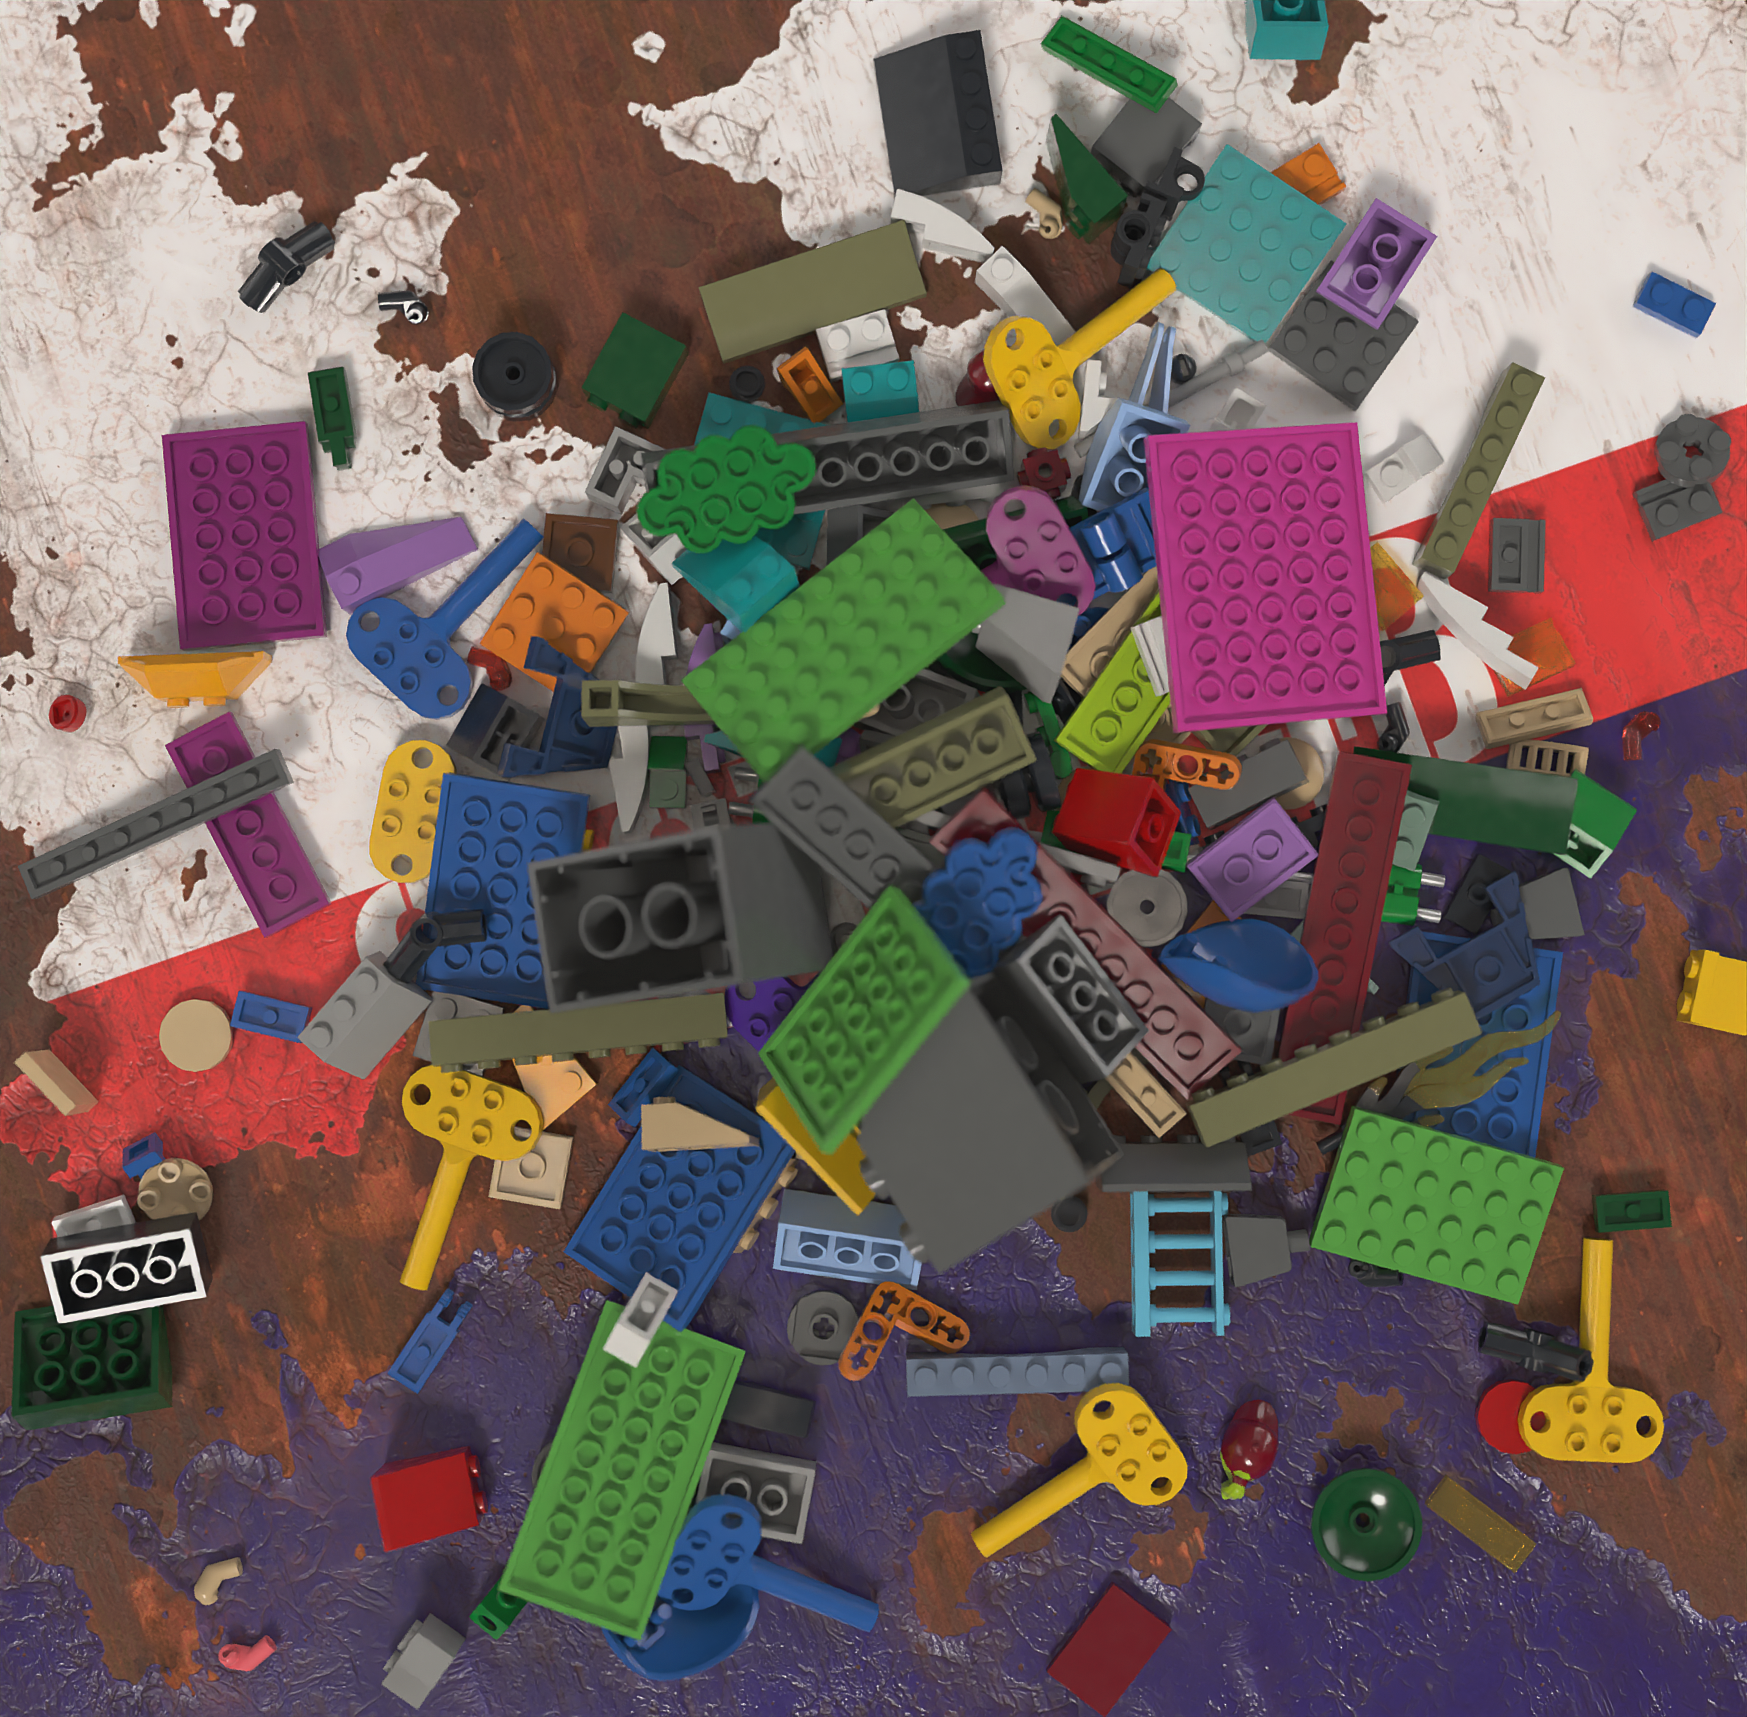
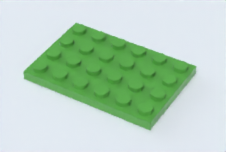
M891 885L758 1052L820 1151L831 1155L971 983L903 892Z
M1352 1106L1309 1237L1310 1247L1391 1270L1398 1269L1402 1273L1518 1305L1564 1168L1557 1163Z

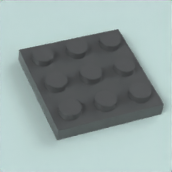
M1331 260L1270 345L1268 351L1343 404L1356 411L1419 321L1394 304L1379 329L1376 330L1316 292L1334 264Z

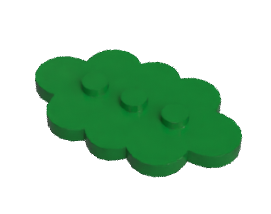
M746 425L739 428L730 439L717 434L707 435L700 439L693 452L685 449H676L663 456L657 469L660 486L646 491L639 499L636 509L637 519L642 528L652 535L667 536L676 533L685 548L699 554L714 550L723 539L735 544L746 543L754 537L759 526L766 529H777L790 521L795 510L793 493L807 487L813 480L816 472L815 458L811 451L801 444L790 442L777 445L772 434L765 428L757 425Z

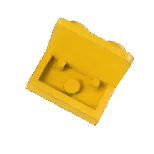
M1691 950L1690 956L1685 963V981L1683 991L1680 993L1677 1001L1678 1015L1676 1021L1738 1035H1747V962L1719 956L1720 953L1709 950Z

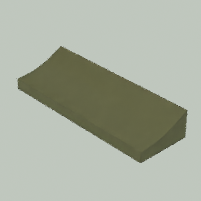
M905 220L698 287L723 364L816 334V329L883 309L888 310L927 297Z
M999 686L829 768V770L893 828H896L1036 761V758L1008 695Z

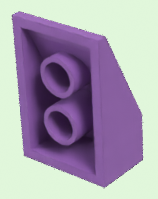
M1375 198L1316 292L1378 330L1438 236Z

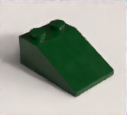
M1055 114L1050 118L1046 146L1063 212L1067 220L1066 226L1077 239L1083 238L1089 245L1121 218L1128 195L1061 118Z

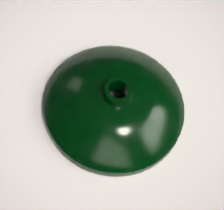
M1373 1468L1352 1469L1330 1480L1320 1491L1314 1502L1310 1523L1314 1544L1324 1561L1339 1574L1359 1581L1385 1579L1402 1570L1413 1558L1419 1547L1423 1526L1419 1505L1408 1487L1395 1476ZM1365 1513L1367 1514V1521L1361 1525L1356 1524L1357 1515Z

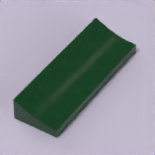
M1354 746L1353 754L1412 765L1407 791L1439 801L1428 833L1429 835L1566 856L1578 789V779Z

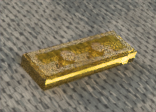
M1447 1475L1443 1477L1424 1503L1433 1512L1514 1573L1517 1572L1536 1546L1533 1540Z

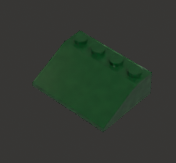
M163 1305L58 1324L54 1306L15 1312L11 1417L27 1431L172 1407V1366Z

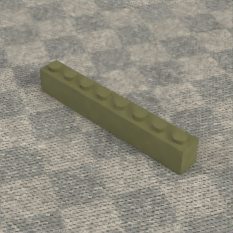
M1452 987L1442 989L1431 994L1432 1001L1419 1006L1417 1001L1406 1004L1396 1009L1398 1015L1386 1020L1383 1016L1367 1020L1362 1023L1364 1029L1350 1034L1349 1030L1338 1032L1328 1037L1330 1043L1316 1048L1315 1044L1307 1045L1294 1051L1295 1058L1283 1063L1281 1058H1277L1260 1065L1262 1071L1248 1077L1247 1073L1243 1072L1226 1080L1227 1086L1214 1091L1213 1087L1210 1086L1196 1091L1192 1094L1193 1100L1186 1102V1106L1202 1144L1206 1147L1212 1146L1482 1034L1466 993L1457 990L1453 992Z
M724 993L622 1002L551 1014L549 1009L428 1021L431 1063L433 1067H441V1073L463 1071V1064L478 1063V1069L499 1068L500 1061L515 1059V1066L537 1064V1057L552 1056V1062L574 1060V1053L584 1052L589 1053V1059L610 1057V1050L625 1049L626 1055L648 1053L647 1046L662 1045V1051L683 1050L684 1043L698 1041L699 1048L720 1046V1039L728 1037Z

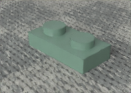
M1407 791L1392 864L1415 872L1439 801Z

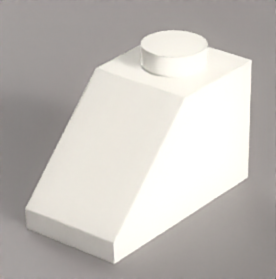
M637 513L620 527L628 539L671 585L683 577L671 564L687 550L681 544L676 533L667 536L650 534L642 528L637 519Z
M646 1273L603 1349L636 1367L678 1290Z

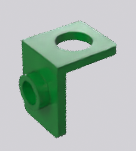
M503 1575L469 1616L473 1622L496 1640L508 1629L529 1601L498 1590ZM483 1616H486L489 1619H491L496 1625V1627L489 1624L483 1618Z

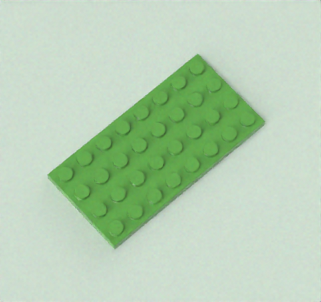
M913 498L763 615L745 633H740L681 679V681L757 775L765 782L800 744L813 755L994 614L1006 602L1000 592Z
M606 1300L498 1590L641 1640L674 1550L676 1539L686 1517L746 1351L687 1329L679 1332L662 1320L639 1363L634 1367L603 1349L626 1308Z

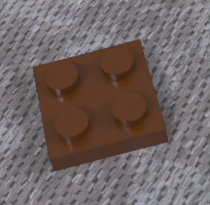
M546 513L542 554L598 591L613 593L619 521L618 519Z

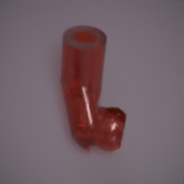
M474 646L470 648L467 663L486 669L491 688L496 691H503L511 685L512 672L507 661L491 651Z
M1640 712L1624 726L1622 730L1624 761L1642 760L1641 741L1652 731H1657L1661 724L1660 717L1656 713Z

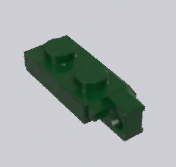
M341 366L308 372L318 442L322 445L324 453L331 452L333 466L337 468V471L352 469L349 449L356 448L355 439H357L346 369Z

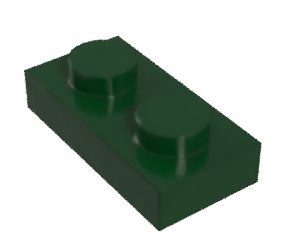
M1660 1189L1592 1195L1594 1227L1598 1233L1672 1227L1669 1190Z

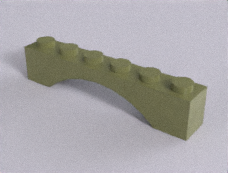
M1514 362L1501 373L1486 405L1481 423L1462 467L1429 527L1412 565L1443 580L1455 572L1546 377Z
M623 680L582 681V718L589 727L716 724L684 685H658Z

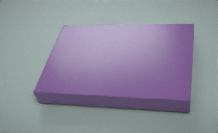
M1272 796L1187 862L1186 866L1228 919L1233 922L1316 858L1318 853Z

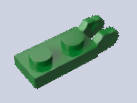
M1027 689V693L1023 694L1029 714L1035 713L1040 726L1035 728V732L1039 731L1049 751L1055 778L1058 781L1060 779L1063 780V778L1066 779L1072 773L1073 764L1070 763L1071 758L1068 750L1054 741L1061 729L1052 703L1043 702Z

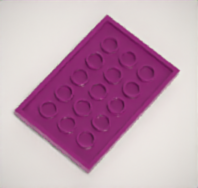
M301 421L162 435L180 650L189 651L327 637L308 423Z

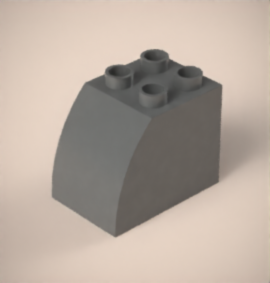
M773 823L716 826L527 863L550 1014L825 970V967L833 958L819 864Z
M994 971L969 980L971 983L866 1111L858 1136V1144L866 1155L860 1161V1170L865 1182L878 1197L882 1199L888 1196L892 1197L906 1222L900 1225V1235L905 1247L918 1262L925 1264L931 1261L938 1274H941L1084 1187L1125 1155L1077 1078Z

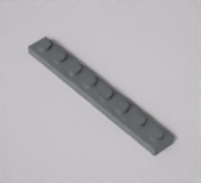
M273 749L18 865V868L31 899H39L293 784L294 781L280 749Z

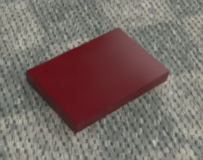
M1112 1581L1047 1666L1046 1672L1100 1715L1106 1717L1172 1629L1167 1623Z

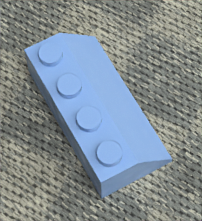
M784 1189L773 1269L878 1285L886 1281H892L907 1289L917 1290L922 1263L913 1258L902 1241L900 1225L906 1222L896 1205L870 1201L866 1208L857 1216L839 1196Z

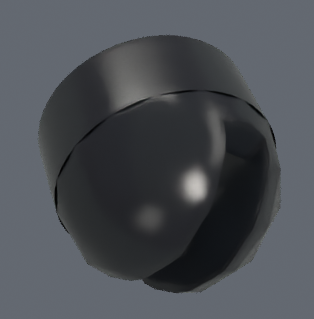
M1187 354L1174 356L1172 358L1171 381L1182 385L1194 378L1197 371L1195 360ZM1179 360H1184L1189 375L1183 376Z

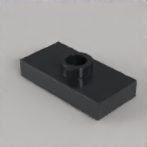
M1476 854L1442 917L1476 935L1493 905L1484 887L1511 871L1481 854Z

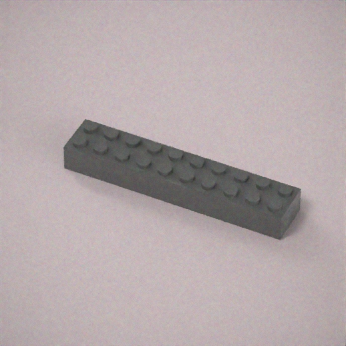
M999 400L772 434L777 445L790 442L801 444L810 450L815 458L816 472L813 480L807 487L793 493L795 499L794 514L1015 481L1009 409ZM696 445L640 453L646 491L660 486L657 469L660 460L665 454L676 449H685L693 452Z

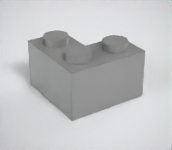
M615 426L587 485L585 494L590 501L622 515L636 484L639 483L645 486L640 453L666 449Z
M431 1613L424 1623L417 1619L397 1647L403 1653L401 1654L395 1650L384 1666L383 1670L388 1672V1675L382 1682V1685L418 1710L431 1689L434 1688L452 1662L466 1638Z

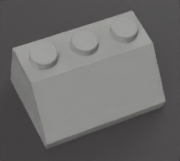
M381 951L364 958L297 1037L323 1062L363 1080L367 1078L434 1000L413 980L407 984L391 975L383 965L387 957Z

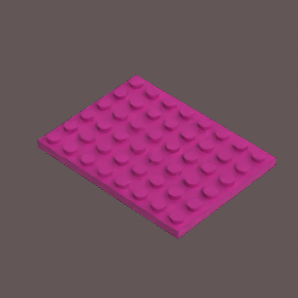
M1357 422L1148 435L1145 437L1144 448L1173 733L1386 714L1387 706Z

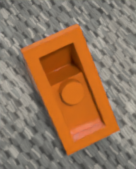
M807 347L801 349L776 368L782 385L794 396L807 418L813 424L821 422L843 405Z

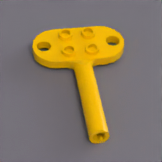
M1162 268L1157 269L1057 346L1044 325L1030 317L1010 316L1000 321L992 329L984 345L983 361L986 372L1001 403L1009 409V419L1024 443L1035 448L1047 447V450H1053L1065 444L1071 438L1078 426L1081 413L1079 396L1073 384L1075 369L1175 293L1176 284L1166 270ZM1014 329L1016 331V340L1008 348L1006 336L1010 330ZM1055 419H1058L1059 429L1051 437L1049 434L1050 424Z
M411 740L399 745L388 756L383 768L369 840V855L375 868L385 878L398 883H416L430 876L443 773L457 774L452 757L441 746L427 740ZM420 749H429L433 755L431 765L424 769L418 768L414 762L415 754ZM586 829L583 852L592 851L594 830ZM400 855H407L412 861V869L406 875H398L394 870V861Z
M432 1065L422 1067L409 1078L403 1089L402 1096L404 1114L411 1126L422 1134L440 1141L444 1148L400 1278V1283L418 1290L428 1289L472 1159L477 1155L501 1161H510L524 1157L535 1148L542 1136L543 1129L540 1107L532 1096L522 1090L465 1070L441 1073V1067H433ZM420 1084L426 1085L431 1092L430 1100L425 1105L418 1103L414 1097V1091ZM519 1120L527 1121L532 1129L530 1137L525 1141L518 1139L514 1132V1127Z
M1583 1238L1579 1347L1591 1351V1356L1594 1360L1591 1373L1584 1382L1574 1380L1569 1384L1540 1386L1530 1392L1520 1406L1518 1415L1520 1435L1530 1449L1546 1458L1565 1461L1631 1463L1642 1461L1651 1455L1662 1439L1664 1431L1663 1416L1656 1402L1639 1390L1612 1386L1608 1379L1613 1240ZM1542 1411L1546 1418L1545 1425L1542 1429L1534 1431L1531 1428L1530 1419L1534 1413ZM1643 1416H1648L1651 1421L1650 1430L1644 1435H1639L1636 1429L1637 1421Z
M1108 1383L1091 1389L1080 1399L1075 1410L1074 1424L1082 1443L1087 1448L1086 1456L971 1532L976 1546L986 1558L1102 1482L1112 1483L1129 1501L1143 1506L1159 1505L1172 1499L1182 1489L1187 1479L1188 1466L1182 1451L1136 1390L1124 1384ZM1107 1400L1111 1402L1110 1407L1106 1411L1096 1412L1093 1410L1095 1404L1100 1401ZM1159 1477L1169 1479L1167 1484L1161 1488L1151 1487L1152 1482Z

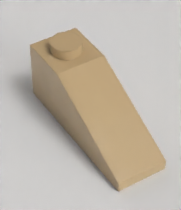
M675 1097L653 1098V1104L641 1105L642 1150L664 1152L759 1146V1138L691 1107L675 1103Z

